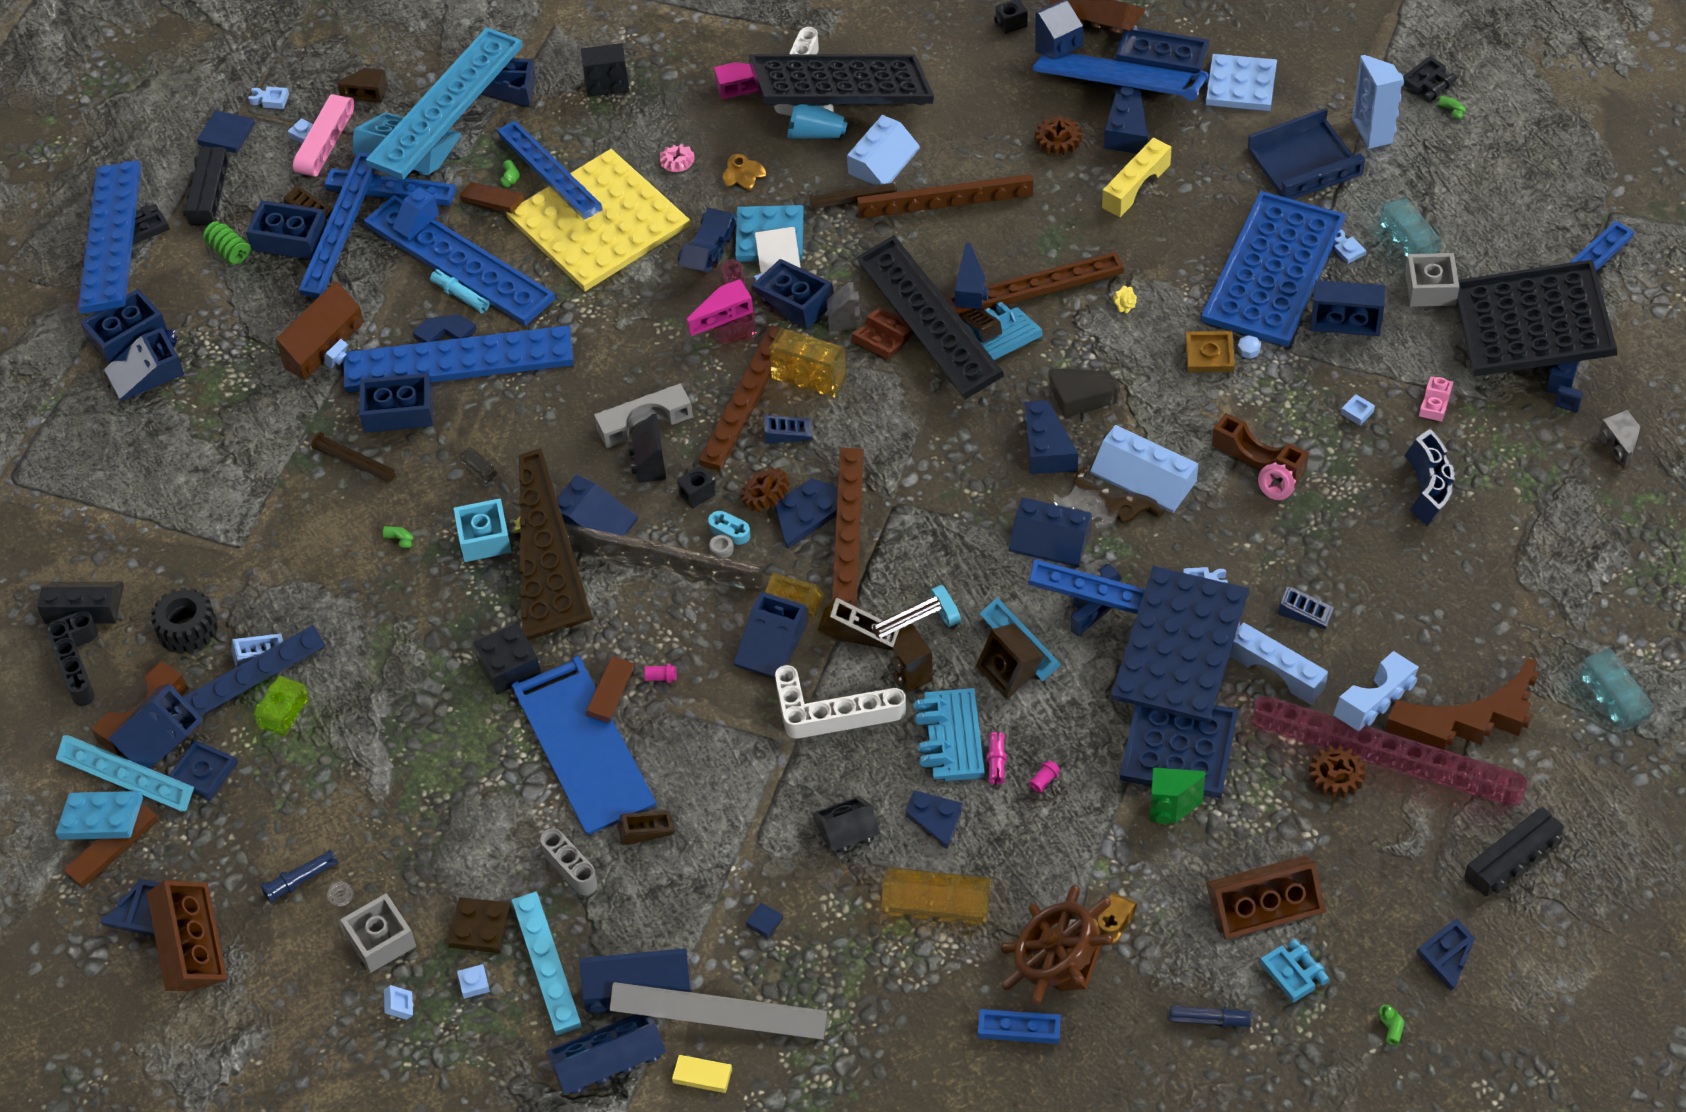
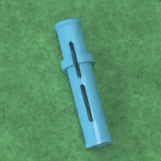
M436 269L431 274L430 281L443 288L444 292L448 295L456 296L481 314L487 311L490 304L489 301L461 285L458 279L447 276L439 269Z

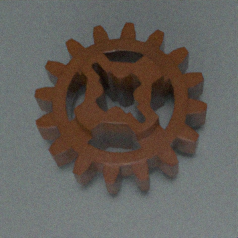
M1062 115L1058 119L1051 116L1050 121L1043 119V124H1038L1037 130H1035L1036 145H1040V151L1046 149L1047 155L1054 152L1055 156H1058L1059 153L1066 156L1067 151L1074 153V147L1079 148L1080 142H1082L1081 126H1077V121L1070 122V117L1064 120Z
M770 466L768 471H765L763 468L761 473H754L752 479L746 480L748 484L741 487L743 490L740 493L741 500L751 511L756 509L760 512L763 507L769 510L770 505L776 506L778 505V499L785 498L783 493L789 492L788 486L791 485L789 477L780 467L774 469L773 466Z
M1339 745L1338 750H1334L1332 746H1329L1328 752L1320 749L1319 755H1313L1312 763H1310V781H1315V789L1323 788L1322 795L1324 796L1328 792L1332 793V798L1334 799L1337 794H1341L1343 798H1346L1347 792L1355 795L1356 788L1361 789L1363 780H1365V762H1360L1359 754L1352 756L1351 748L1346 752L1343 751L1341 745Z

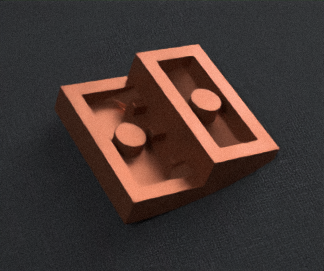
M879 307L866 317V323L852 333L851 341L889 360L905 345L913 333L900 317Z

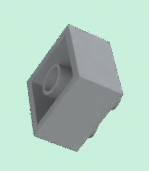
M1454 253L1408 254L1405 276L1410 307L1455 306L1459 292V282Z
M387 893L340 919L347 938L370 973L416 947L411 929Z

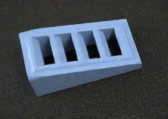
M273 634L233 639L231 652L235 668L265 652L261 650L262 646H265L267 651L271 648L270 644L274 643L276 646L283 642L282 635Z

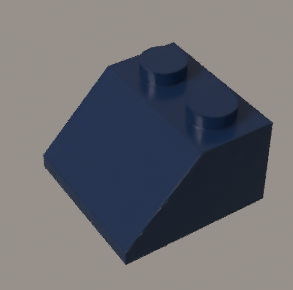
M1062 0L1036 12L1035 52L1055 59L1083 46V25L1067 0Z

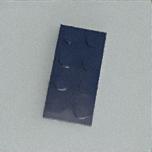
M1133 27L1131 31H1124L1116 54V60L1197 73L1202 69L1209 47V40Z

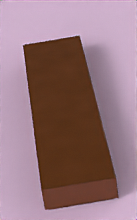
M141 804L131 838L97 839L63 870L65 875L81 888H84L159 820L157 815L144 804Z

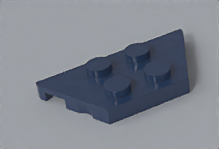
M811 478L784 496V499L778 500V505L775 506L787 549L836 517L837 486Z
M139 879L131 887V891L117 902L118 906L108 916L105 915L102 918L101 924L107 927L155 936L147 892L160 883Z

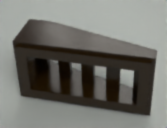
M297 185L284 197L285 204L302 205V207L324 210L326 219L333 211L331 207Z
M974 309L959 316L963 322L973 329L976 337L982 343L1002 334L1001 322L982 309Z
M670 811L620 814L618 821V831L622 845L640 843L674 835L675 833ZM663 820L664 827L659 826V821ZM649 823L653 824V828H649Z

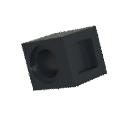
M1011 0L996 6L994 22L997 27L1001 28L1004 34H1008L1028 27V11L1020 0Z
M701 466L677 479L679 495L692 509L716 495L714 486L716 481L710 472L706 473Z

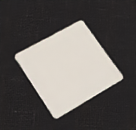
M795 227L755 233L761 274L765 273L779 259L800 267Z

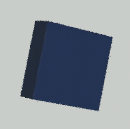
M1560 385L1555 406L1578 413L1583 392Z
M760 903L747 920L746 926L769 939L783 920V915Z

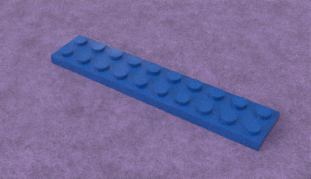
M139 160L104 165L96 170L78 306L81 314L125 307L141 175Z
M393 195L364 220L365 227L434 270L439 269L447 276L458 279L461 285L488 300L490 305L524 326L530 323L556 299L555 293L435 219L409 241L393 232V225L404 201L396 195Z
M570 325L345 352L347 356L344 358V387L346 393L360 391L361 379L429 373L431 382L572 366L574 364Z

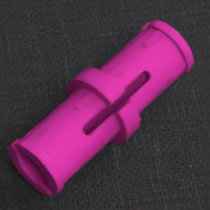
M997 732L989 734L987 762L989 763V782L991 784L995 783V778H997L996 784L1005 782L1004 763L1007 761V755L1004 753L1005 735L999 732V738H997Z

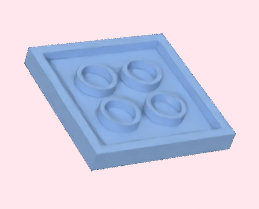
M1213 54L1206 105L1271 111L1277 60Z

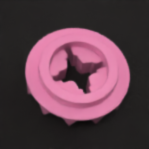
M673 144L671 148L665 147L664 152L660 153L661 166L671 172L684 171L694 163V152L691 151L690 147H684L683 144L679 146Z
M1276 462L1266 465L1258 476L1260 489L1266 496L1274 500L1288 498L1295 490L1294 484L1296 480L1293 479V471H1288L1285 465H1278ZM1275 477L1283 478L1280 484H1271Z

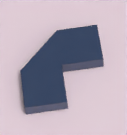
M461 315L427 318L412 334L415 339L425 343L438 341L444 334L453 339L467 338L477 330L476 324Z

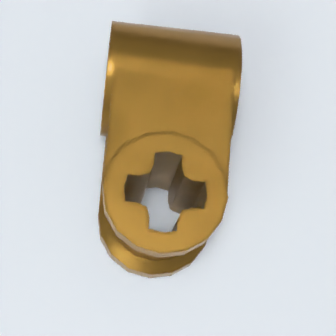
M1114 892L1109 896L1111 905L1098 918L1099 935H1111L1113 937L1111 945L1119 941L1126 926L1131 922L1138 905L1136 902Z

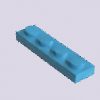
M998 597L979 613L993 629L1014 623L1044 655L1036 672V675L1042 682L1061 666L1059 661Z

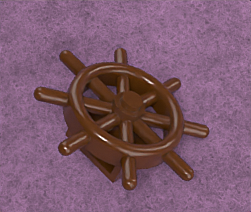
M1073 885L1070 887L1065 902L1051 905L1042 911L1037 904H1031L1029 912L1033 918L1023 928L1017 942H1007L1001 945L1003 953H1014V961L1017 970L1002 982V988L1010 990L1025 977L1031 984L1035 985L1031 998L1034 1004L1042 1002L1047 987L1056 985L1061 991L1087 989L1101 946L1113 943L1111 935H1099V926L1095 919L1111 905V900L1104 897L1087 910L1082 905L1076 903L1080 888L1077 885ZM1070 919H1076V921L1068 926ZM1033 951H1039L1032 957ZM1044 962L1041 970L1035 969Z

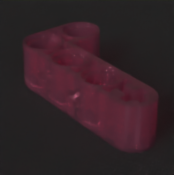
M734 259L725 261L722 264L723 284L726 285L741 279L749 292L741 263ZM754 308L753 313L714 327L715 339L720 343H728L753 337L757 332Z

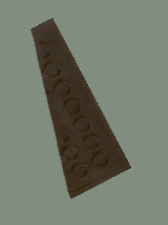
M542 448L519 455L522 631L527 640L593 620Z

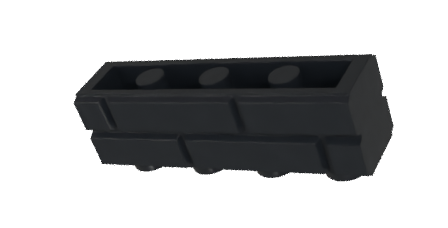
M201 147L199 155L194 158L195 172L190 174L191 187H188L186 191L188 201L183 204L182 208L183 216L187 217L188 224L200 226L203 224L208 226L215 222L229 164L228 155L224 147H214L213 149L211 147Z
M1540 807L1471 861L1466 867L1465 879L1473 886H1476L1477 890L1485 897H1488L1493 892L1496 894L1500 893L1506 887L1507 881L1510 878H1519L1526 870L1525 866L1530 862L1536 864L1544 856V851L1549 847L1555 849L1562 842L1563 824L1555 817H1552L1544 807Z

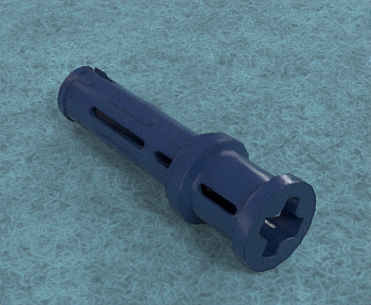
M330 849L289 873L281 872L278 878L267 884L264 882L260 884L267 901L270 904L275 903V899L287 892L293 893L297 885L333 865H337L338 860L334 858L335 854Z

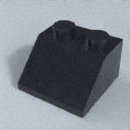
M656 413L651 414L631 432L632 442H628L629 454L635 457V460H630L632 474H637L638 483L666 479Z
M860 796L812 813L826 846L832 852H844L850 849L852 844L857 842L861 844L868 843L875 839L874 836L881 834L872 805Z

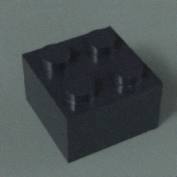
M623 43L581 48L587 97L630 92Z
M518 623L473 642L476 658L496 694L511 689V683L516 681L520 683L541 674L538 657Z

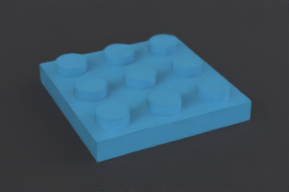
M803 205L737 207L736 262L759 261L755 237L756 232L795 227L799 260H803Z

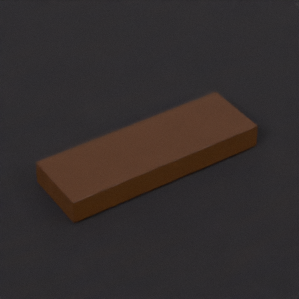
M471 182L459 195L462 202L513 213L524 200L522 193Z
M612 656L587 708L586 716L610 723L634 672L635 663Z

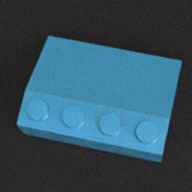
M384 112L354 128L352 153L362 152L371 154L404 117ZM449 129L413 170L418 171L422 175H429L439 169L461 137V132Z

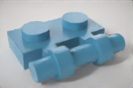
M1293 939L1288 944L1292 950L1290 953L1282 945L1260 960L1262 967L1292 1003L1315 990V983L1312 979H1317L1321 985H1325L1330 980L1321 963H1316L1309 955L1310 950L1305 945H1301L1297 939ZM1297 961H1298V962L1301 961V962L1306 966L1307 969H1306V970H1303V969L1299 966V964L1297 963Z

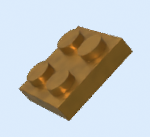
M1186 331L1188 373L1234 372L1232 331Z

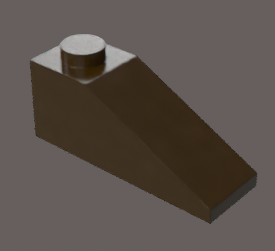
M837 597L823 610L818 630L838 640L892 651L899 632L898 629L882 638H877L873 631V625L883 620Z

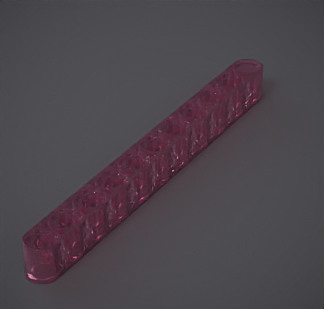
M1263 696L1255 701L1253 722L1261 729L1326 749L1332 746L1334 750H1338L1339 745H1341L1343 751L1346 752L1351 748L1352 756L1359 754L1361 760L1504 804L1515 806L1524 800L1528 781L1523 774L1367 726L1357 731L1337 717L1272 697Z

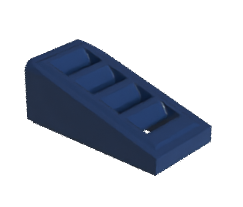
M772 415L763 416L766 444L812 440L811 419ZM800 427H804L805 432H800Z
M1287 586L1280 602L1279 615L1326 629L1334 607ZM1310 608L1314 609L1312 614L1308 613ZM1319 611L1324 612L1322 618L1317 617Z

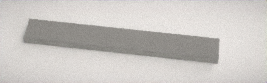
M614 982L612 986L610 1011L824 1040L827 1011L617 982Z

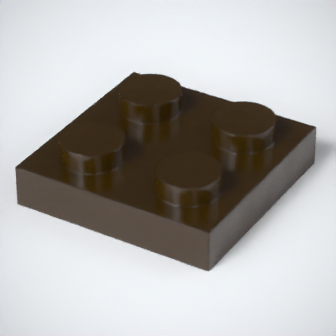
M459 897L448 939L449 948L501 953L511 911L510 902Z

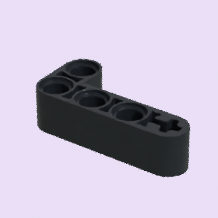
M80 611L51 622L47 627V634L73 702L78 706H85L94 700L95 695L78 646L93 641L98 635V630L91 614L87 611Z

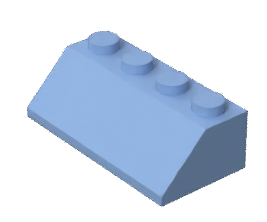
M1362 55L1360 56L1352 120L1368 149L1393 143L1394 133L1397 132L1396 119L1399 117L1398 106L1399 102H1401L1400 92L1404 80L1402 74L1398 73L1393 64Z
M1115 425L1103 440L1090 474L1129 493L1146 495L1156 500L1157 504L1163 509L1174 513L1197 482L1198 463Z

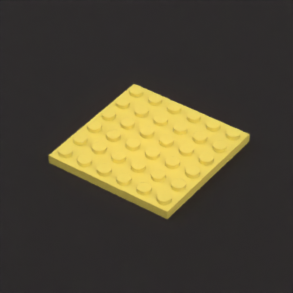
M612 149L570 173L602 204L603 211L583 220L548 186L523 201L513 213L506 212L507 218L584 291L597 285L691 226L690 219Z

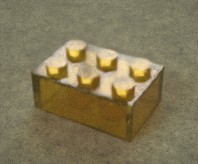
M781 328L769 347L772 377L779 381L798 385L801 388H808L824 395L836 397L846 379L845 348Z

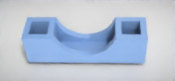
M1244 622L1238 628L1230 655L1232 659L1248 668L1255 664L1266 666L1285 681L1290 693L1310 705L1316 701L1326 688L1328 671Z
M1393 651L1380 662L1374 681L1379 687L1367 689L1353 685L1339 697L1333 715L1357 731H1360L1366 724L1370 726L1379 713L1384 714L1393 701L1399 700L1406 690L1410 691L1417 682L1415 676L1419 667Z

